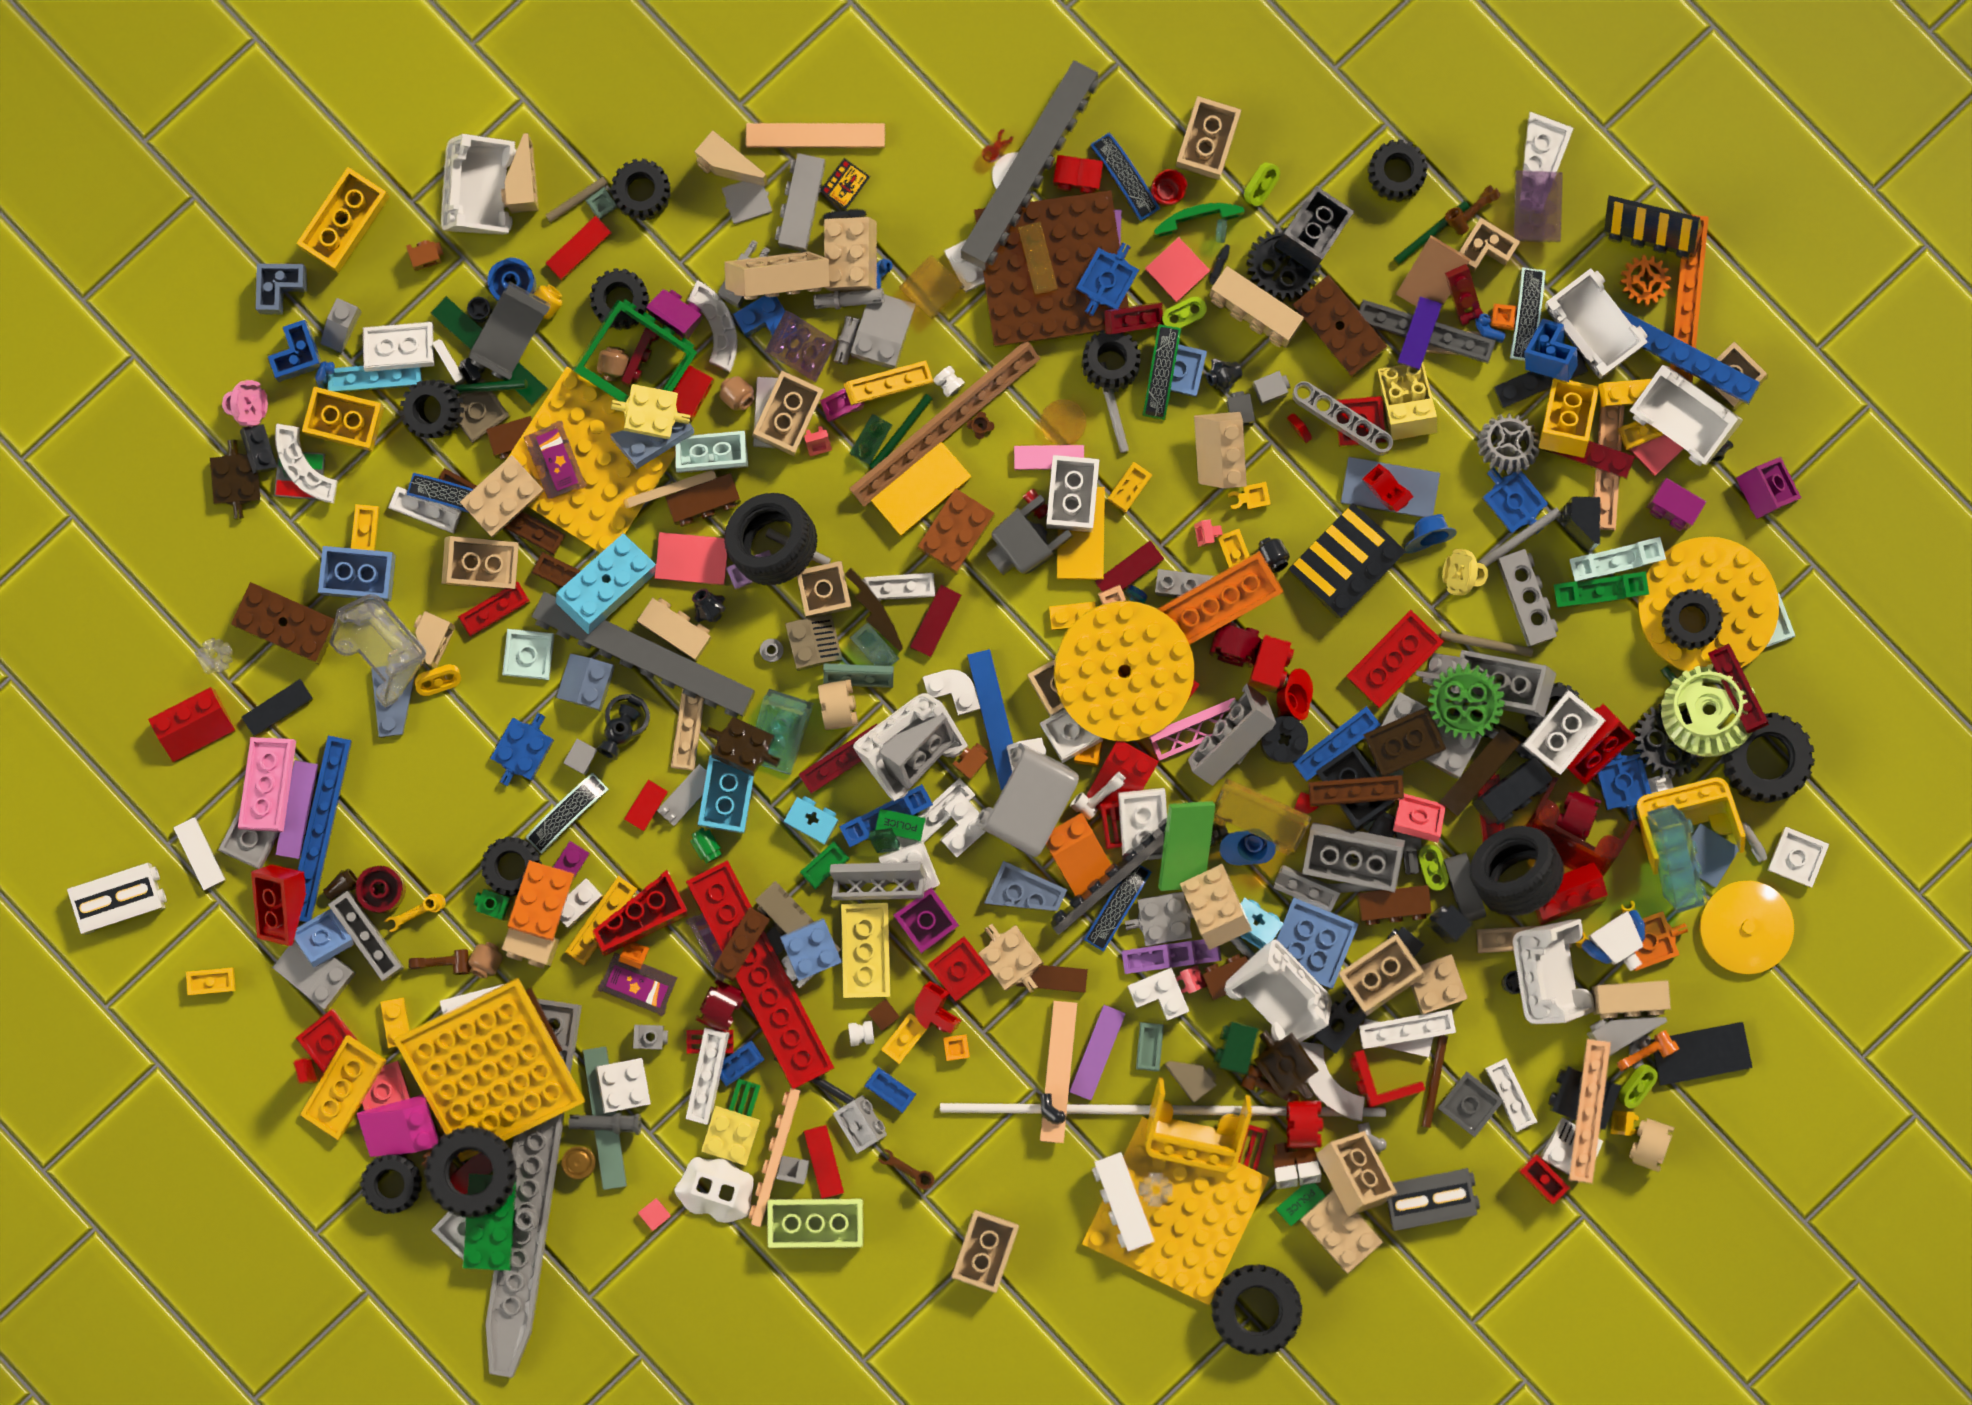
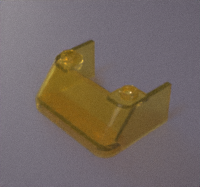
M1229 779L1223 782L1214 802L1216 806L1213 822L1224 827L1226 823L1233 824L1274 843L1277 846L1276 850L1288 856L1289 854H1295L1312 817Z

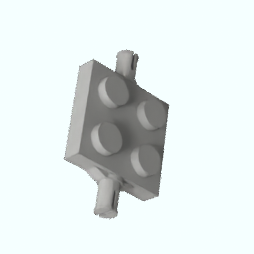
M1182 891L1137 899L1139 907L1138 919L1124 921L1125 925H1129L1125 926L1126 931L1140 928L1144 935L1145 946L1192 938L1190 922L1194 916L1191 909L1186 905L1184 892Z

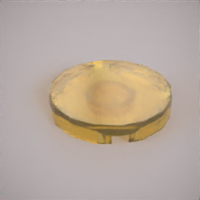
M1067 399L1056 400L1043 410L1040 418L1041 430L1044 437L1051 443L1071 445L1083 436L1086 428V416L1075 402Z

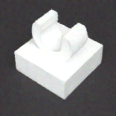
M1665 774L1663 777L1657 776L1648 779L1651 793L1673 788L1668 774Z

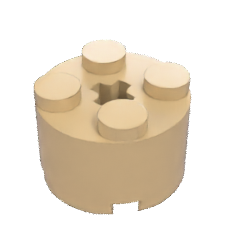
M851 679L818 685L825 729L833 730L857 726V713L852 712V710L856 709L855 697L849 695V693H853Z
M1648 1118L1647 1121L1642 1120L1637 1132V1136L1641 1137L1639 1144L1634 1142L1629 1158L1633 1159L1632 1163L1659 1172L1661 1166H1658L1657 1163H1663L1671 1139V1135L1667 1133H1673L1674 1127Z

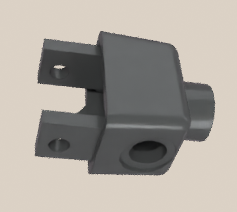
M1041 495L1022 510L1017 508L991 533L997 546L990 550L987 556L1003 576L1014 567L1022 574H1029L1056 555L1054 551L1073 537L1072 533L1067 529L1048 545L1046 540L1048 532L1042 524H1035L1028 520L1027 516L1046 502Z

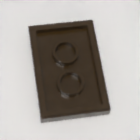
M1428 706L1363 734L1381 777L1446 750Z

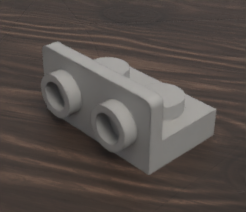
M1433 653L1428 671H1417L1416 676L1423 678V683L1435 686L1433 682L1435 678L1441 680L1439 677L1441 672L1447 674L1448 667L1456 671L1457 664H1460L1462 669H1465L1469 660Z
M863 1095L833 1113L856 1153L861 1152L887 1136L884 1124L876 1117L872 1104Z

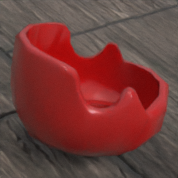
M1166 169L1158 173L1151 185V193L1155 201L1163 206H1173L1182 200L1188 186L1184 175L1176 169Z

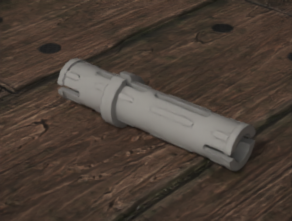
M883 288L852 292H840L838 290L829 294H814L815 309L833 307L841 309L844 306L878 304L885 301Z

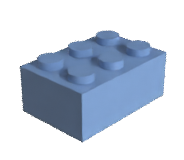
M323 546L318 593L326 596L391 601L396 555L393 552Z

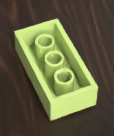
M863 1199L768 1200V1248L863 1247Z

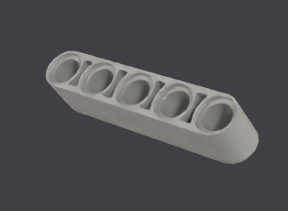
M1300 382L1295 386L1292 398L1296 404L1374 454L1383 456L1390 451L1393 439L1387 432L1311 383ZM1305 388L1309 391L1310 396L1302 399L1298 396L1297 391ZM1319 401H1326L1329 409L1327 411H1320L1317 408V403ZM1344 413L1348 416L1349 422L1341 424L1337 421L1336 416ZM1358 426H1365L1368 430V435L1364 437L1359 436L1356 433V428ZM1379 438L1385 439L1388 447L1379 449L1376 446V440Z

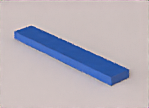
M988 649L968 654L967 656L1000 789L1003 790L1012 774L1007 745L1013 744L991 652Z

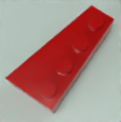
M665 870L655 881L648 884L638 895L631 898L621 909L592 931L593 937L604 957L687 917L688 911L668 871Z

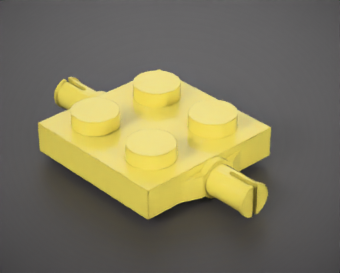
M632 384L630 395L626 402L612 400L611 410L624 412L625 424L623 431L670 439L672 426L675 422L689 425L690 415L677 413L676 401L678 393Z

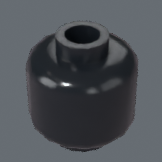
M1268 537L1259 542L1256 553L1258 551L1261 552L1273 573L1280 572L1287 567L1290 554L1280 539Z

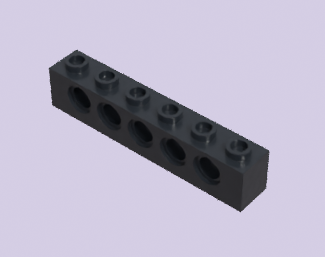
M1401 927L1399 930L1394 928L1386 938L1388 940L1397 934L1413 958L1425 945L1404 927ZM1347 987L1342 992L1345 995L1342 1001L1339 1003L1336 1000L1331 1006L1328 1026L1313 1035L1314 1038L1334 1054L1340 1050L1366 1017L1359 1004L1358 1011L1354 1014L1346 1010L1348 1001L1353 1000L1357 1002ZM1335 1018L1341 1019L1344 1024L1340 1032H1335L1331 1028V1022Z

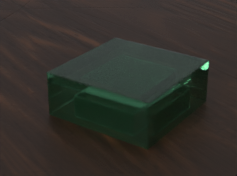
M892 828L870 831L869 839L877 853L899 851L900 842Z

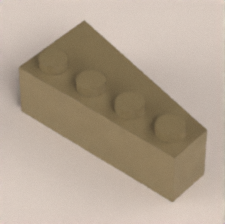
M776 881L755 900L760 905L756 909L764 916H770L776 922L773 926L781 935L814 922ZM835 944V947L839 954L842 950Z

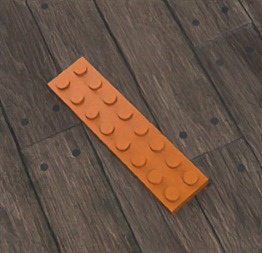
M1258 551L1157 609L1165 613L1179 626L1190 645L1283 593V589L1263 555ZM1122 665L1118 669V674L1120 677L1126 678L1130 674L1131 669L1128 665Z

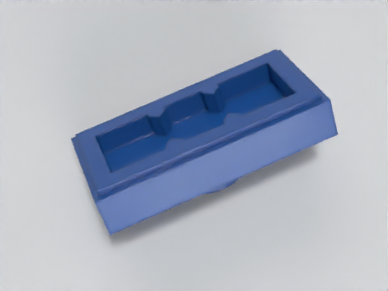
M752 1041L724 1059L720 1079L725 1086L730 1085L765 1060Z
M879 1067L865 1085L866 1088L902 1113L916 1095Z

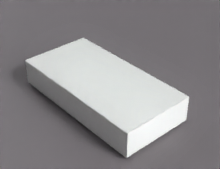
M438 339L432 344L456 384L464 383L463 375L442 340Z

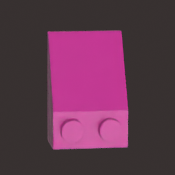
M424 1094L357 1113L370 1157L415 1153L430 1149L434 1144L438 1143V1134Z

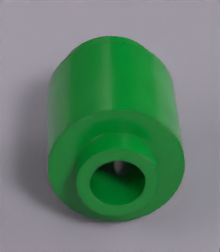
M701 828L692 834L693 839L690 840V843L700 859L704 860L706 864L722 855L720 852L721 847L710 829L705 831L704 828Z

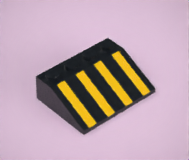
M1609 195L1604 227L1605 236H1608V240L1621 243L1622 240L1631 242V246L1637 248H1644V245L1653 247V251L1666 254L1667 251L1676 253V257L1682 259L1695 258L1702 235L1700 217Z
M1352 503L1288 570L1336 618H1342L1406 551L1387 532Z

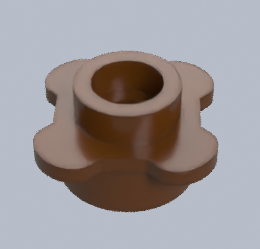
M978 412L973 420H968L967 428L972 429L977 439H983L984 434L994 429V423L988 420L985 412Z

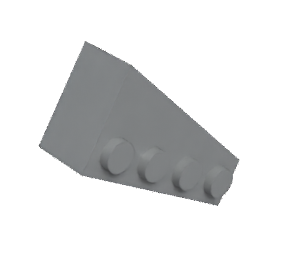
M1248 684L1242 689L1244 694L1239 701L1234 699L1230 704L1229 708L1232 710L1225 719L1222 720L1220 718L1216 722L1211 737L1206 735L1188 759L1192 772L1212 786L1222 779L1226 772L1234 764H1237L1242 756L1251 748L1255 747L1257 742L1266 733L1270 732L1276 724L1267 697Z

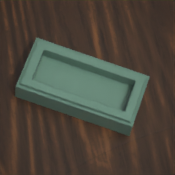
M1140 1022L1136 1069L1160 1070L1163 1024Z

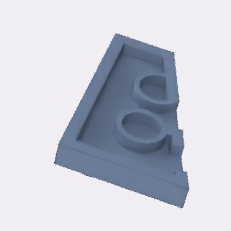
M675 422L672 426L670 439L623 430L612 433L610 436L628 460L638 469L694 434V429L690 423L687 425Z
M418 662L371 668L379 737L403 735Z
M1003 861L984 904L1058 911L1067 889Z

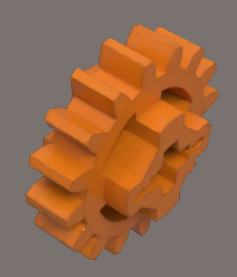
M1643 255L1641 261L1634 257L1632 259L1633 265L1627 263L1625 267L1628 271L1623 270L1620 274L1625 277V279L1620 281V284L1626 286L1622 293L1628 292L1630 294L1628 296L1629 301L1634 297L1636 305L1644 301V305L1648 306L1650 300L1656 304L1658 302L1657 296L1662 299L1665 297V293L1662 290L1668 291L1670 288L1669 285L1665 284V282L1671 280L1670 276H1665L1669 269L1661 268L1662 260L1655 263V256L1647 260L1646 255ZM1639 267V274L1631 276L1632 271ZM1650 267L1656 270L1658 274H1655L1652 270H1650ZM1643 276H1646V280H1650L1647 286L1644 281H1640ZM1660 285L1659 289L1651 294L1652 286ZM1633 287H1636L1640 291V294L1637 293L1633 289Z

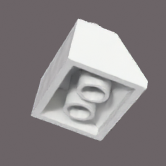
M1568 690L1522 744V747L1561 775L1605 719Z

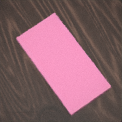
M250 738L238 829L284 832L296 747L294 739Z

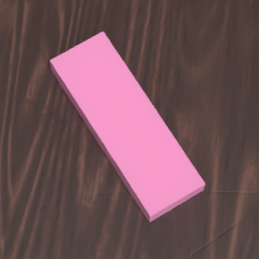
M1084 445L1014 446L1015 470H1052L1053 455L1084 458Z

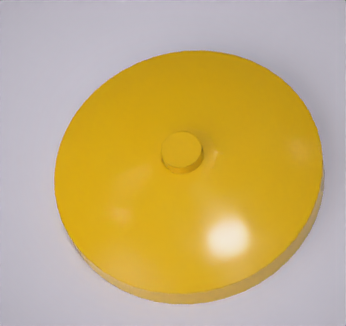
M1738 881L1720 888L1709 898L1701 913L1699 931L1704 949L1720 967L1737 974H1756L1774 967L1787 954L1794 936V920L1790 907L1776 890L1755 881Z

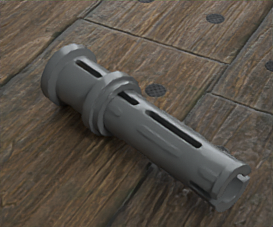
M621 1113L614 1114V1116L570 1114L569 1129L608 1130L616 1134L634 1132L635 1135H640L641 1114H636V1116H622Z

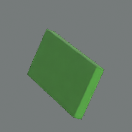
M1213 801L1169 804L1158 888L1161 891L1181 890L1180 883L1207 871L1216 806Z

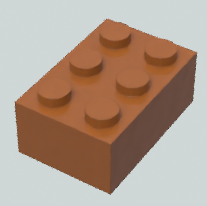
M955 488L919 543L918 550L958 574L995 517V513Z

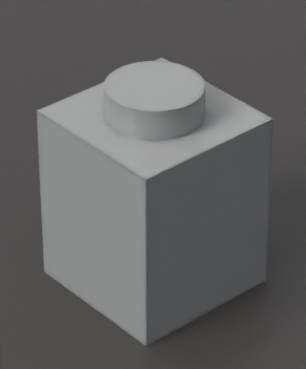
M1280 371L1253 382V387L1261 406L1287 396V389L1290 388L1286 375L1282 376Z

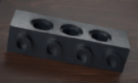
M1444 905L1437 908L1428 917L1431 922L1427 926L1448 945L1456 942L1471 927L1472 923L1453 905L1447 907Z

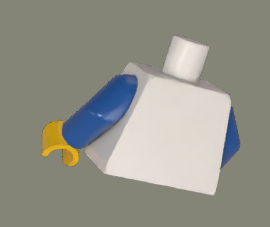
M1630 900L1631 908L1629 909L1624 908L1623 904H1621L1623 914L1589 935L1588 938L1583 932L1582 940L1575 942L1576 947L1582 948L1592 958L1605 964L1612 963L1614 965L1623 960L1630 971L1640 966L1642 963L1635 954V951L1643 947L1645 923L1636 910L1634 901Z

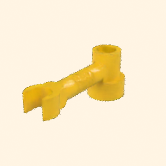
M439 893L430 894L424 899L422 904L401 915L388 917L384 922L394 920L396 925L389 932L398 931L401 925L427 911L439 912L443 910L446 904L445 898Z

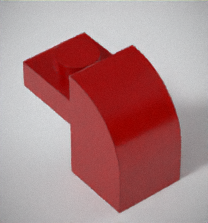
M1380 464L1362 478L1371 492L1390 511L1398 512L1406 507L1408 502L1414 497L1408 489L1397 482L1388 469Z
M931 981L922 987L916 999L914 1008L916 1018L925 1029L935 1024L940 1031L951 1034L959 1027L962 1020L942 1008L950 992Z

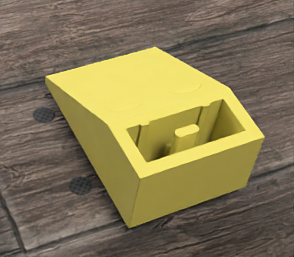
M1422 362L1420 370L1405 365L1378 369L1385 415L1392 439L1398 440L1437 433V415L1424 363Z

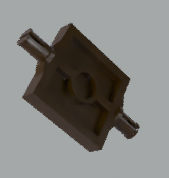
M228 440L229 454L223 457L210 458L214 505H232L234 519H238V510L239 518L243 519L242 505L248 502L261 501L259 473L253 474L248 455L238 453L237 440H233V449L232 441Z
M732 717L728 726L722 732L710 726L706 730L705 736L717 740L711 757L751 776H754L758 767L764 762L777 768L781 761V758L769 754V748L774 741L775 735L735 717Z
M1267 1030L1260 1034L1259 1037L1266 1045V1048L1253 1061L1279 1097L1282 1098L1289 1092L1296 1090L1300 1092L1305 1101L1312 1097L1313 1094L1305 1083L1319 1069L1291 1032L1283 1039L1276 1040L1275 1042Z

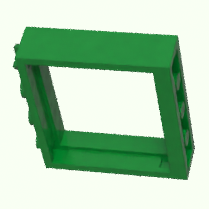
M626 299L624 302L616 301L572 371L621 402L627 401L629 398L627 394L584 367L621 310L685 353L661 389L672 392L697 354V351L693 349L695 345L685 338L680 341L674 337L676 332L669 327L663 325L661 328L654 323L656 319L646 312L643 315L635 311L637 306Z

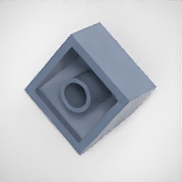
M570 653L556 698L601 711L615 667L609 663Z

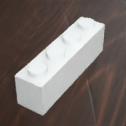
M1119 1152L1094 1162L1096 1167L1092 1168L1096 1181L1101 1180L1104 1189L1100 1190L1104 1203L1109 1202L1112 1211L1109 1212L1113 1226L1118 1224L1121 1232L1117 1234L1121 1248L1126 1247L1127 1251L1154 1242L1122 1153Z

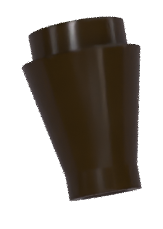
M349 868L345 871L341 870L331 883L323 889V892L332 901L346 891L356 889L358 878Z

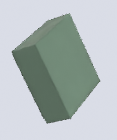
M605 187L586 200L599 220L618 208Z

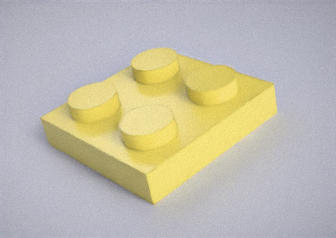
M715 1106L702 1152L746 1166L760 1120Z

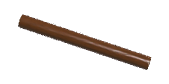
M1440 1035L1438 1037L1422 1127L1431 1128L1448 1040L1447 1035Z

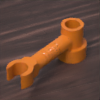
M1664 1030L1654 1036L1655 1042L1617 1062V1066L1622 1072L1656 1051H1659L1662 1057L1666 1058L1680 1048L1675 1041H1672L1667 1031Z

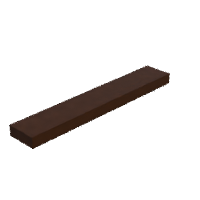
M446 468L443 469L438 478L471 489L477 487ZM523 511L504 527L554 556L566 536Z

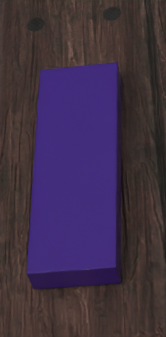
M1423 297L1419 298L1398 360L1399 364L1420 370L1442 303Z

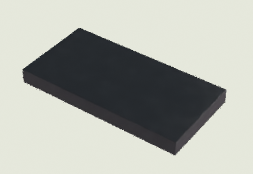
M1743 1022L1671 1035L1670 1038L1677 1043L1680 1049L1666 1058H1663L1659 1051L1653 1053L1660 1086L1753 1068Z

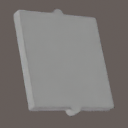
M742 181L722 188L727 202L726 208L729 209L734 224L772 212L767 197L769 193L765 191L762 185Z

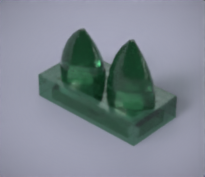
M872 413L849 454L870 465L893 425Z

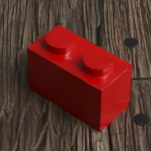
M689 365L678 381L676 389H673L672 392L678 393L676 401L677 413L690 415V421H693L715 381L712 377Z
M1533 1154L1517 1170L1550 1204H1554L1570 1188L1537 1154Z

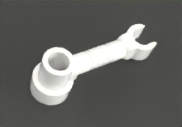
M1120 772L1116 773L1092 798H1088L1082 792L1079 793L1070 803V807L1076 812L1082 813L1090 820L1098 811L1096 806L1110 793L1119 789L1124 784L1123 780L1125 777Z

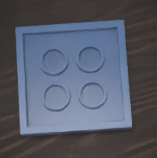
M1293 897L1284 919V924L1276 940L1287 949L1320 985L1333 989L1359 924Z

